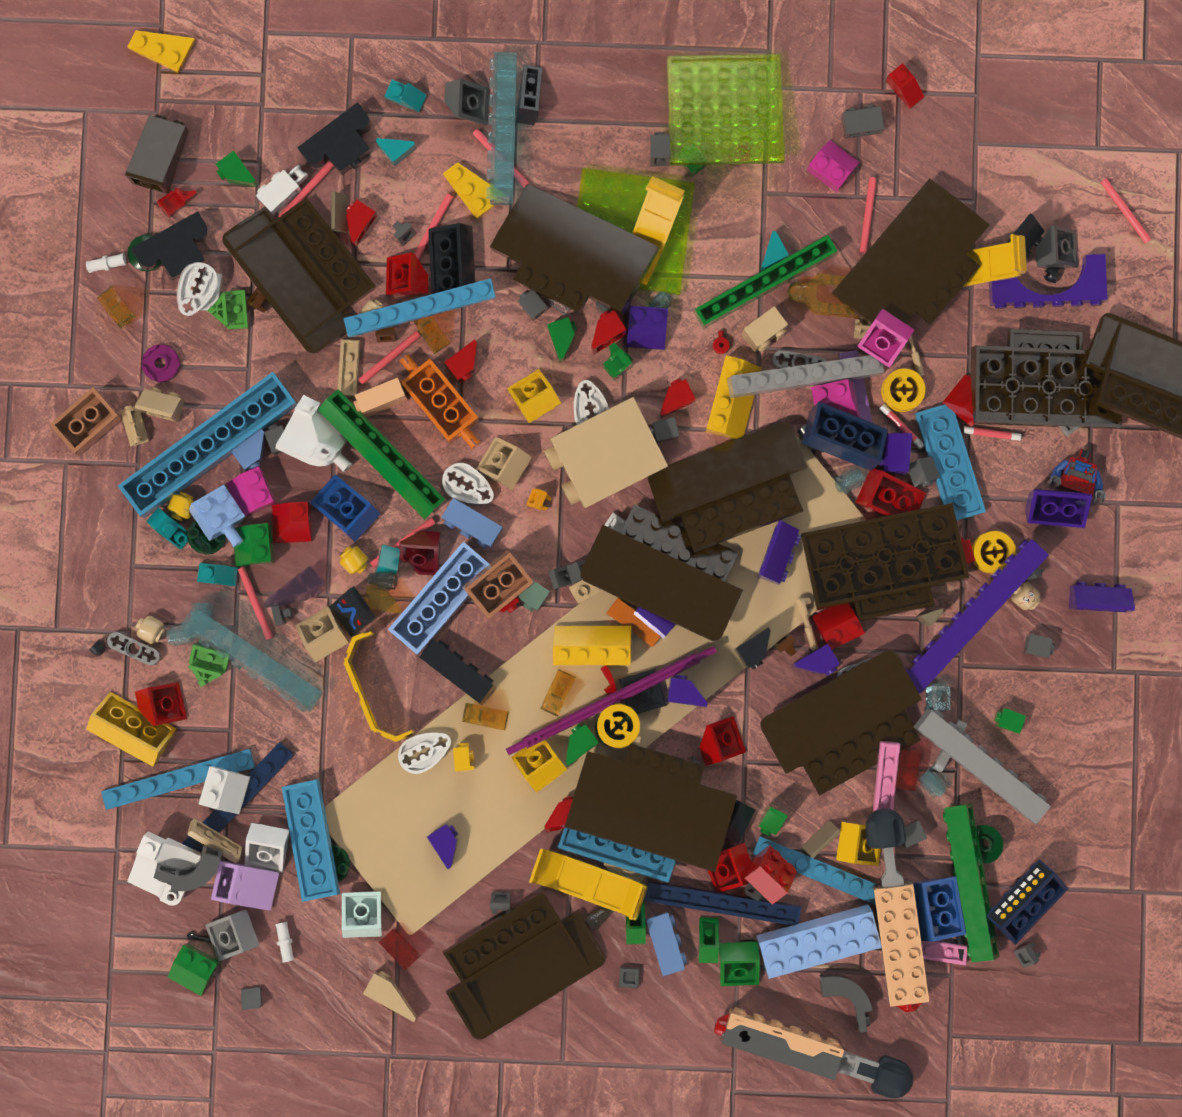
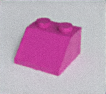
M829 140L808 165L807 171L837 193L860 162Z
M882 309L857 347L890 368L914 332V329Z
M845 379L811 387L814 406L821 402L860 418L852 380Z
M259 466L238 475L226 483L231 496L245 517L276 504L265 475Z

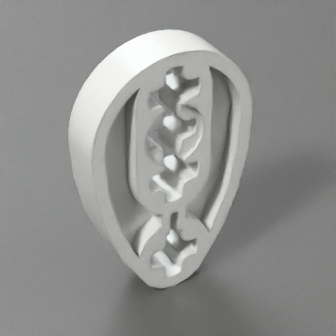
M194 262L186 266L182 271L177 288L178 309L182 314L186 316L193 315L204 307L213 296L218 285V277L211 266L202 262ZM206 267L205 271L208 273L202 276L204 283L198 285L200 291L199 293L195 292L193 295V291L190 288L191 286L195 287L197 284L194 279L195 277H200L201 273L198 270L199 268L203 269ZM190 302L192 309L185 312L183 304Z
M588 380L580 382L575 393L574 418L576 425L587 420V417L590 416L589 410H585V407H588V403L596 406L593 409L594 415L609 409L603 394ZM585 384L592 388L589 390V399L584 391L581 392Z
M456 463L448 467L444 472L442 484L450 497L473 505H485L493 501L494 493L489 483L470 465ZM456 472L457 478L460 479L463 476L466 483L472 481L474 489L466 491V487L463 484L457 486L458 482L454 479L450 482L447 475ZM477 490L483 493L489 491L490 499L482 500V496Z
M424 733L407 739L402 743L398 751L400 765L404 770L413 774L426 772L445 756L451 746V738L444 733ZM439 737L447 738L446 747L442 745L433 747L440 741ZM422 746L430 747L428 756L422 754L419 761L413 759L411 760V765L408 763L404 764L403 760L406 754L412 756L414 755V750L420 752L422 751Z

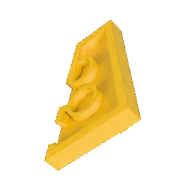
M136 30L127 47L179 73L196 40L195 38Z
M458 162L443 173V176L476 220L507 198L502 192Z

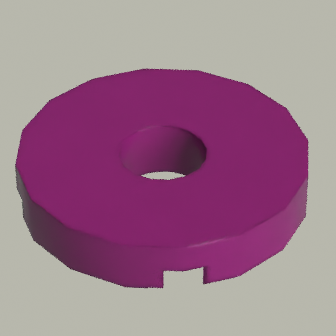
M154 345L148 348L143 355L142 369L145 375L152 381L159 383L168 382L178 374L180 358L177 352L170 346ZM165 359L166 365L163 368H157V360Z

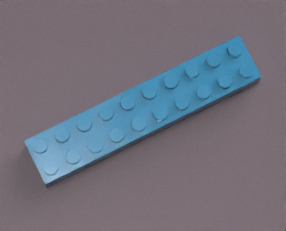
M272 372L120 483L118 487L139 516L146 518L158 507L160 508L172 499L174 494H179L232 455L231 451L261 429L266 430L293 410L297 403L277 375Z

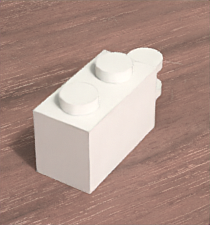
M297 165L288 174L284 170L281 173L277 172L273 175L272 181L269 184H264L258 189L256 197L274 216L301 191L299 185L308 177V174L301 170L300 165ZM294 175L298 177L296 181L292 179Z

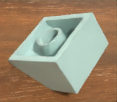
M381 892L342 893L343 938L382 936Z

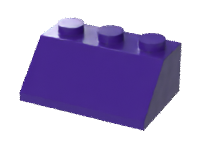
M1033 489L1028 494L1025 508L1027 523L1085 528L1092 494Z
M781 520L776 523L757 576L758 578L777 585L781 581L785 582L788 571L785 570L787 563H792L795 554L792 553L794 545L798 546L801 535L798 534L799 529Z
M1076 582L1075 585L1070 586L1069 609L1127 613L1135 611L1132 589L1126 588V585L1114 584V587H1106L1107 584L1095 583V586H1087V582Z
M674 675V678H670L666 702L707 707V701L692 681L687 680V676Z

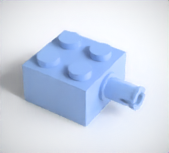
M224 485L191 503L190 513L209 541L225 534L233 548L243 542V539H241L234 527L242 523L245 515Z

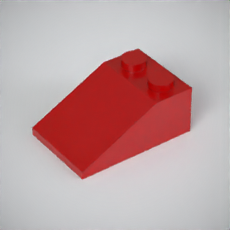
M872 469L871 471L869 470L855 503L882 516H890L919 510L926 492L884 471Z

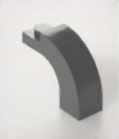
M203 846L199 860L189 868L179 869L157 863L153 878L163 883H172L170 890L173 891L197 889L205 885L215 875L221 860L222 850Z
M833 974L820 975L822 996H843L849 999L854 1005L857 1030L859 1033L867 1032V1026H870L869 1015H865V1012L872 1011V1006L862 988L844 976Z

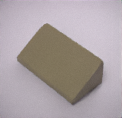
M332 191L331 229L334 233H348L346 216L348 213L346 212L348 196Z
M939 609L918 616L916 619L926 627L932 626L944 613V610Z
M827 821L802 848L810 857L814 858L840 833V830L832 822Z

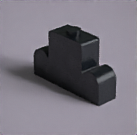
M357 102L297 148L311 167H322L326 162V158H328L337 171L344 175L352 168H358L363 163L362 161L371 154L369 147L359 135L365 134L370 130V119Z
M197 211L132 247L131 252L140 267L145 270L153 269L156 267L157 261H159L169 279L173 281L181 276L182 271L189 264L194 262L203 263L204 257L195 242H202L206 238L208 228Z

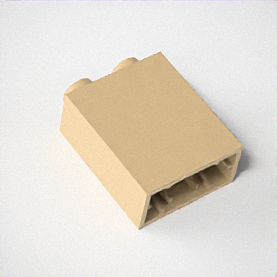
M634 397L550 438L552 447L544 450L552 469L555 471L563 467L570 480L561 485L570 504L573 505L580 501L584 508L668 467Z

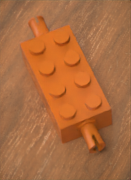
M409 354L404 356L409 363L404 358H401L399 362L410 373L409 376L400 382L401 385L449 444L458 437H462L471 450L475 448L471 440L478 446L481 441L470 430L479 421L478 416L433 361L428 359L421 366H418Z

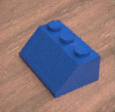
M956 876L914 882L913 887L921 941L933 942L966 935Z

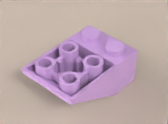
M222 860L218 866L211 900L271 911L280 872Z

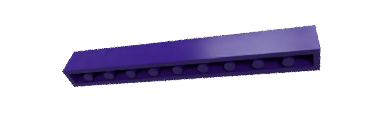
M1025 539L1017 547L1019 551L1015 555L1011 554L1004 561L1006 565L1002 569L998 568L991 575L993 579L988 584L985 582L978 589L980 593L975 598L972 596L964 604L966 608L962 613L958 611L951 618L953 622L949 627L945 625L938 632L940 636L936 641L932 639L925 646L927 650L923 655L919 653L912 660L914 664L910 669L905 668L919 694L1049 556L1032 539L1028 541Z

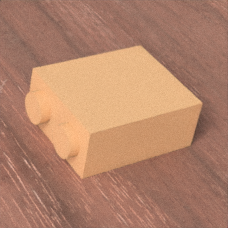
M395 378L356 394V401L353 402L357 411H360L367 418L404 403L408 399L399 379Z

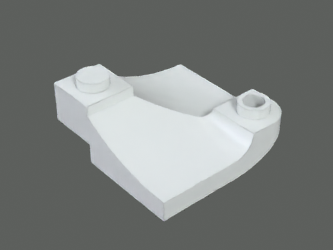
M303 395L275 448L310 465L327 466L335 461L347 439L318 411L321 403Z
M148 831L143 836L136 852L137 856L127 882L158 896L160 901L168 905H177L183 899L186 891L170 890L172 883H163L153 878L157 863L179 869L189 868L197 863L201 853L171 838L163 839ZM169 894H173V895H174V899H172V898L169 896Z

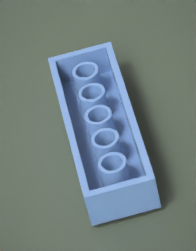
M462 542L388 630L414 653L420 655L469 598V595L462 586L487 567L489 563L466 543Z
M869 905L756 935L769 979L882 948L873 912Z

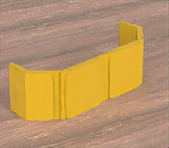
M653 176L646 186L645 190L648 193L632 233L660 247L642 281L645 285L650 280L663 252L685 193L684 190Z
M1011 234V242L967 251L966 254L978 263L980 267L963 287L1015 278L1027 272L1025 236Z
M370 631L352 637L346 652L348 655L344 658L343 663L354 690L360 697L359 702L370 729L374 733L379 732L381 736L395 742L404 740L409 735L415 733V730H410L396 736L379 729L352 664V659L359 642L375 636V633Z
M543 848L539 851L529 883L546 886L616 911L629 917L631 920H637L648 886L635 880Z

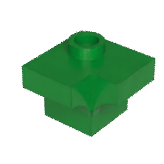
M614 342L609 346L610 357L602 364L603 368L615 381L632 368L633 359Z

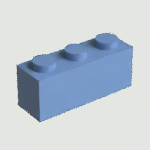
M455 498L451 500L441 517L445 520L443 524L451 529L457 527L461 530L460 534L468 539L471 536L477 539L476 543L485 549L487 546L493 547L503 530L502 526Z
M668 912L646 918L662 975L665 976L685 970L684 965L687 964L685 954L679 951L678 946L682 944L679 934H674L673 927L676 926L673 915L669 916Z

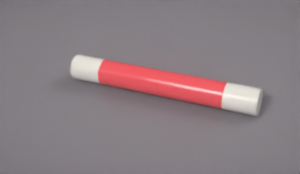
M886 404L879 408L902 433H912V443L919 450L924 446V443Z
M964 426L963 433L1021 440V433Z

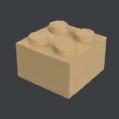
M774 306L746 326L741 336L754 353L757 351L763 352L770 346L772 340L778 341L785 336L788 324Z

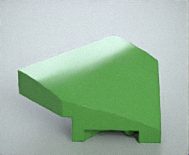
M245 290L222 293L213 306L207 310L229 330L249 329Z
M196 643L193 644L189 658L190 665L188 667L193 671L200 687L227 672L231 653Z

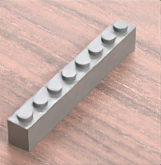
M871 355L733 375L727 379L730 398L822 385L845 379L855 380L875 377L884 373L883 363Z
M927 709L914 725V728L1029 821L1037 825L1051 807L1046 803L1048 799L1039 792L1036 795L1031 791L1033 787L1026 781L1021 783L1016 779L1018 775L1011 769L1005 770L1002 767L1003 763L996 757L990 758L987 755L989 752L981 745L978 747L972 743L974 739L969 735L959 733V727L951 721L947 723L943 720L944 715L938 710L932 711Z

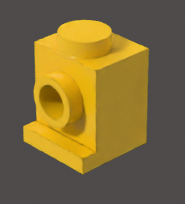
M469 743L457 744V748H453L455 771L475 770V766H471V762H474V751L470 750Z

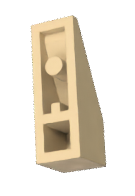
M383 971L375 972L363 994L415 1022L417 1018L416 1013L394 981L389 979L390 975Z

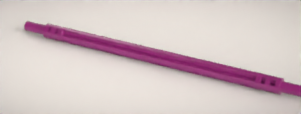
M713 645L697 654L695 652L522 738V741L506 748L508 755H511L525 747L528 749L602 712L611 705L618 704L701 663L700 660L717 653Z

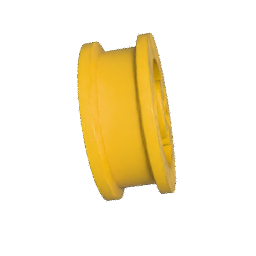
M902 368L893 371L885 378L881 386L883 402L896 412L913 410L922 402L925 396V383L922 377L911 369ZM907 379H909L914 384L916 388V395L912 402H908L907 398L913 393V391H907L904 395L902 391H896L895 393H893L895 398H897L899 402H897L892 397L890 392V386L893 380H899V383L894 387L893 390H899L902 386H904V390H910L911 388H913L912 384L908 382Z
M999 531L986 532L974 541L972 550L975 562L973 563L982 572L993 574L998 568L1002 569L1006 565L1004 561L999 564V560L1003 557L1004 553L995 554L994 556L992 554L984 555L985 559L990 561V565L983 561L981 547L985 541H988V545L984 548L983 552L1002 550V546L996 543V540H999L1006 549L1005 560L1011 554H1016L1013 540L1005 533Z
M623 704L611 705L604 709L597 722V730L601 740L613 748H624L632 744L640 731V721L636 712ZM618 712L628 715L633 723V730L631 732L627 731L626 721L622 725L623 730L617 729L614 732L617 736L624 735L625 738L622 740L610 738L604 729L606 721H610V730L612 731L615 728L614 723H620L623 720L622 717H613V714Z

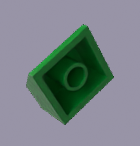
M254 524L235 528L241 539H243L240 545L234 547L236 567L274 563L270 524Z
M758 942L719 943L720 986L759 985L760 958Z
M186 943L181 947L176 956L168 978L202 996L221 961Z

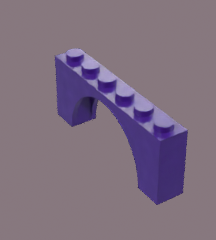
M1105 254L1085 255L1082 258V269L1076 283L1065 292L1055 295L1035 293L1022 285L1017 277L989 282L990 306H995V309H1005L1007 306L1021 309L1025 308L1026 305H1033V308H1043L1045 305L1052 304V307H1063L1064 304L1079 307L1083 306V303H1090V306H1101L1108 299Z

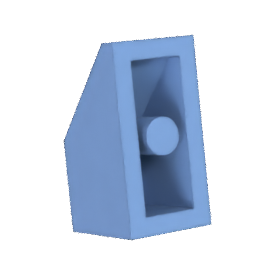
M263 429L231 451L246 471L260 466V462L263 461L266 442Z

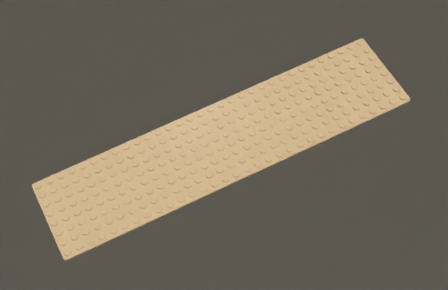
M801 443L799 446L808 468L793 473L790 477L803 512L781 521L799 529V535L866 521L865 517L809 448ZM682 521L679 525L685 528ZM777 522L719 543L738 552L726 582L743 589L722 637L717 641H711L679 625H675L664 639L660 637L656 644L651 647L632 633V664L607 665L613 676L616 690L621 689L619 682L621 678L653 669L659 671L695 652L697 654L714 645L717 653L700 660L701 663L676 674L687 676V680L692 681L706 700L746 668L734 649L769 627L771 632L767 646L768 650L803 622L796 606V599L809 597L811 604L806 607L807 617L815 613L817 610L802 538H800L798 546L794 545L792 553L795 554L792 563H787L785 569L788 571L785 582L781 581L779 585L757 577ZM602 590L578 604L489 675L494 680L492 684L496 688L483 705H480L469 695L465 694L414 736L424 733H444L451 738V746L445 756L435 766L419 774L407 772L399 763V748H397L325 806L329 834L338 846L347 852L350 861L374 892H381L382 902L407 934H414L544 830V826L558 802H562V799L565 797H574L586 757L585 753L569 766L566 764L569 737L573 734L571 730L578 724L582 726L586 724L599 743L590 749V752L625 762L629 746L624 748L607 747L596 736L595 726L602 712L546 739L567 768V771L537 793L511 759L519 751L508 755L506 748L522 741V738L608 696L604 689L610 686L600 670L605 665H553L554 626H623L606 614L618 597ZM619 598L621 601H623L625 604L630 606L635 611L639 608L638 606L633 605ZM670 678L660 682L665 702L667 701ZM625 700L622 701V702H620V703H618V704L626 705ZM666 702L664 707L637 714L640 721V731L632 744L646 748L697 706ZM441 736L439 737L440 741L433 746L436 747L442 745L443 747H446L445 743L448 740L447 738L443 739ZM469 743L470 750L474 751V762H471V766H475V770L455 771L453 748H457V744ZM422 746V751L417 752L414 750V755L412 756L406 754L403 760L404 764L408 763L411 765V760L413 759L419 761L422 754L428 756L430 747ZM447 823L449 826L453 825L458 832L453 865L448 870L427 836Z

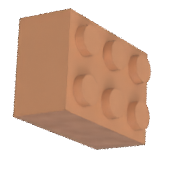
M92 387L56 418L50 426L73 453L80 456L116 425L122 417L103 395Z
M506 550L464 584L462 588L485 617L490 619L534 582L513 555Z

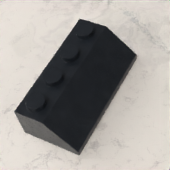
M456 223L428 229L431 294L475 283L472 226Z

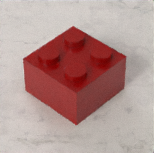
M769 845L754 857L745 879L773 905L789 892L797 870L777 850Z

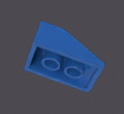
M336 474L310 502L354 542L359 539L380 515V512Z

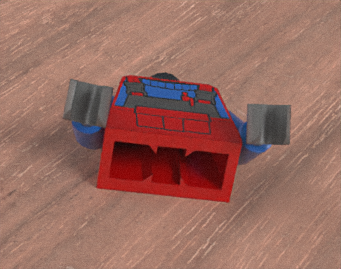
M1082 449L1079 452L1078 459L1071 457L1068 460H1063L1053 468L1051 477L1046 483L1047 486L1053 483L1055 485L1054 490L1060 488L1074 493L1092 494V496L1094 494L1093 502L1100 498L1102 503H1104L1107 496L1103 489V482L1100 472L1097 470V465L1089 463L1091 452Z

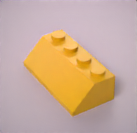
M725 356L706 432L731 439H738L744 436L754 395L730 398L727 379L733 375L760 372L761 367L743 359Z
M554 626L553 665L632 664V626Z
M112 692L108 693L91 714L86 728L91 733L152 767L163 755L177 729L168 723L153 726L142 715L137 706Z

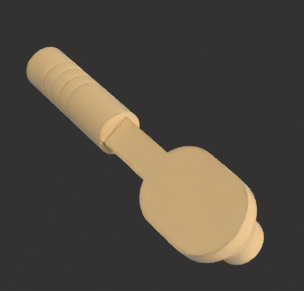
M911 335L909 341L913 351L911 355L915 370L920 376H924L919 352H916L913 335Z
M809 597L796 599V606L799 614L802 616L811 650H816L818 645L812 626L808 621L806 608L811 604V600Z

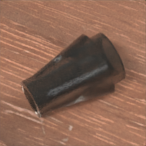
M393 572L369 573L368 584L388 591L391 589L395 590L397 587L398 576L393 574Z
M600 907L586 914L587 917L584 918V921L594 931L602 926L613 911Z

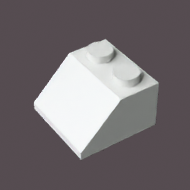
M210 766L199 804L217 810L240 814L250 776Z
M251 823L246 837L245 865L283 872L289 843V830Z

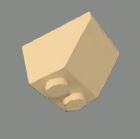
M151 387L150 390H143L135 404V409L143 414L179 423L184 405V400L180 398L179 394L169 392L168 395L163 394L161 389Z
M495 437L476 469L501 485L513 490L532 457L520 448Z
M328 606L295 625L305 649L315 662L325 658L348 643L343 630Z

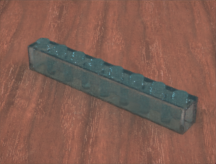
M494 52V58H490V70H493V77L489 79V88H493V95H489V107H492V113H489L488 125H492V132H488V143L492 144L491 150H488L487 162H491V169H487V180L491 181L490 187H487L486 199H490V205H513L517 53Z
M195 606L180 625L183 628V633L189 637L196 636L200 639L198 642L206 648L211 646L216 650L214 652L216 655L223 659L225 657L232 660L230 664L239 670L243 667L248 671V676L254 680L261 679L264 681L263 686L271 691L276 689L280 692L279 696L288 702L291 699L297 703L295 707L304 713L306 710L309 712L312 710L323 691Z

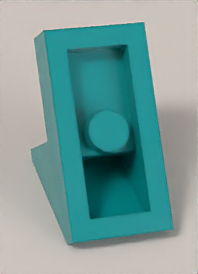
M392 79L384 97L420 113L427 95L410 83L404 85Z
M199 563L197 582L236 587L238 568L219 564Z

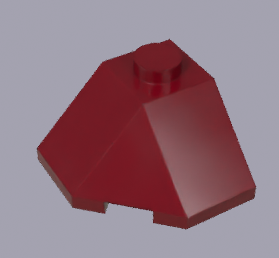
M419 531L400 541V559L404 563L408 562L413 566V570L416 573L434 576L438 572L440 532Z

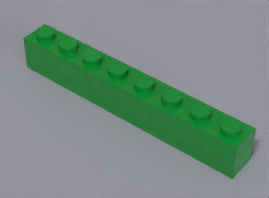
M829 235L695 308L694 314L702 328L705 329L836 256L837 249Z
M339 389L326 398L318 411L424 520L444 502V497L360 411H357L356 407Z
M972 803L948 806L944 808L943 819L947 823L948 830L946 836L951 845L950 858L954 862L955 867L953 875L957 879L966 931L964 936L968 939L967 953L972 963L995 960L1000 955L994 924L986 917L991 906Z

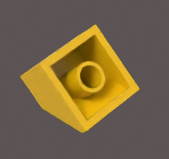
M540 369L507 388L528 423L537 420L540 416L561 404L553 387Z
M546 740L528 749L525 747L511 757L536 793L567 771L565 765Z
M849 822L841 823L836 860L853 864L878 866L881 849H872L867 845L866 825Z

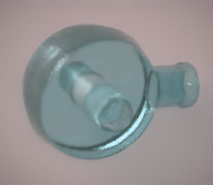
M660 292L654 297V302L648 304L649 307L668 309L671 305V297L665 292Z

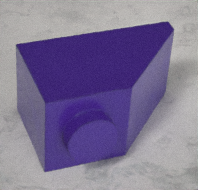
M448 823L427 836L447 870L453 865L458 842L456 837L458 832L453 825L449 826Z

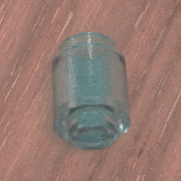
M851 469L836 478L835 486L840 493L844 492V494H847L860 487L865 481V477L860 469Z
M190 624L171 627L166 633L169 645L174 646L193 643L197 637L195 627H192Z
M929 769L918 779L921 783L920 786L933 798L936 796L940 798L947 790L945 788L947 784L934 771L931 772Z

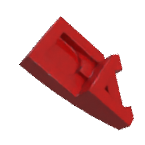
M175 188V191L172 190L158 200L157 204L170 218L197 195V192L195 190L185 191Z
M605 665L600 670L610 686L604 689L606 694L610 695L617 690L611 671Z

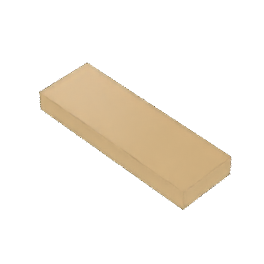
M341 339L337 389L345 397L356 398L360 340Z
M195 818L190 822L187 835L207 847L222 850V856L235 864L240 860L242 851L240 845Z

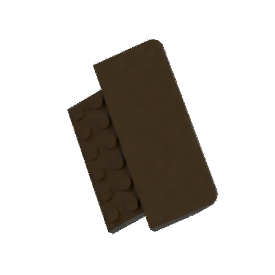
M307 197L276 220L264 207L232 227L223 235L222 241L224 246L309 353H318L347 334L344 318L350 317L346 309L376 288V285Z
M1111 313L1102 315L1083 365L1103 374L1094 405L1182 439V341Z
M780 422L669 464L668 467L648 476V482L662 522L681 516L694 552L803 512L790 475L808 467L792 426L787 422Z
M635 504L621 533L602 525L580 572L584 582L711 641H717L722 637L743 592V589L726 582L738 552L719 543L694 552L686 528L669 520L662 522L660 516Z
M887 650L765 716L760 722V728L785 774L803 765L820 796L877 765L880 741L899 742L900 751L921 741L905 709L921 701L922 698L898 655L892 650Z
M543 890L443 951L444 956L461 981L446 990V994L471 1035L476 1039H484L601 967L605 963L606 957L580 912L576 910L561 920Z

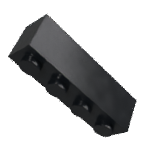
M433 639L419 658L480 705H483L496 688L492 684L494 680L486 674L482 677L477 673L479 669L472 663L465 664L462 661L464 657L455 651L452 654L447 650L449 646L442 640L437 642Z

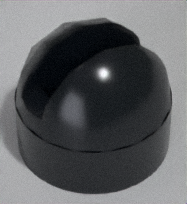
M1047 268L1044 272L1049 274L1048 276H1043L1047 282L1056 283L1058 268Z
M99 639L89 651L93 655L100 656L105 652V644Z

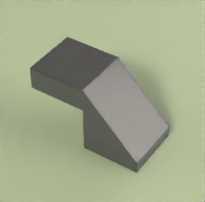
M586 560L549 570L553 588L566 587L581 581L580 572Z

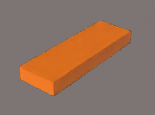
M617 598L606 614L623 626H632V633L653 647L661 636L635 616L634 609Z

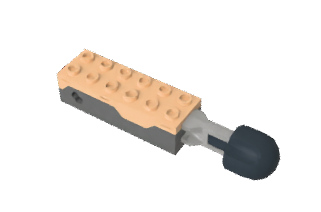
M881 808L869 815L865 830L867 845L872 849L883 848L885 872L881 876L882 884L873 885L888 1000L890 1007L897 1006L904 1012L916 1011L922 1003L929 1002L913 883L911 880L904 881L902 874L896 870L893 847L903 845L906 842L905 825L902 817L896 811L890 808Z
M741 1008L729 1009L728 1014L717 1018L714 1033L721 1036L722 1044L835 1080L837 1072L872 1083L871 1089L875 1094L896 1099L905 1096L913 1086L914 1076L911 1068L899 1059L884 1055L876 1062L844 1051L836 1039L827 1037V1040H824L817 1033L809 1031L806 1034L799 1027L790 1025V1028H788L782 1022L774 1019L769 1022L764 1019V1016L753 1013V1016L748 1015L746 1010ZM746 1031L747 1035L741 1037L740 1032Z

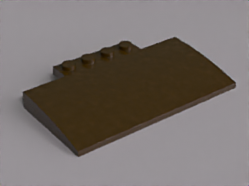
M929 178L831 294L869 326L872 325L882 309L905 324L916 313L931 325L980 267L966 253L990 224Z
M529 184L514 204L490 245L492 251L521 265L513 278L515 282L578 313H581L588 298L622 315L625 314L660 249L657 245Z
M1009 329L1007 347L981 345L971 347V389L974 423L1122 428V415L1094 405L1103 374L1083 366L1088 350H1083V332Z
M953 503L801 534L816 610L854 603L857 618L859 621L933 607L935 604L931 587L969 579Z
M630 744L625 762L587 751L565 828L715 872L737 795L701 785L700 781L705 765Z

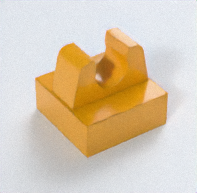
M532 488L526 506L546 511L547 507L543 506L544 500L551 501V497L543 490Z

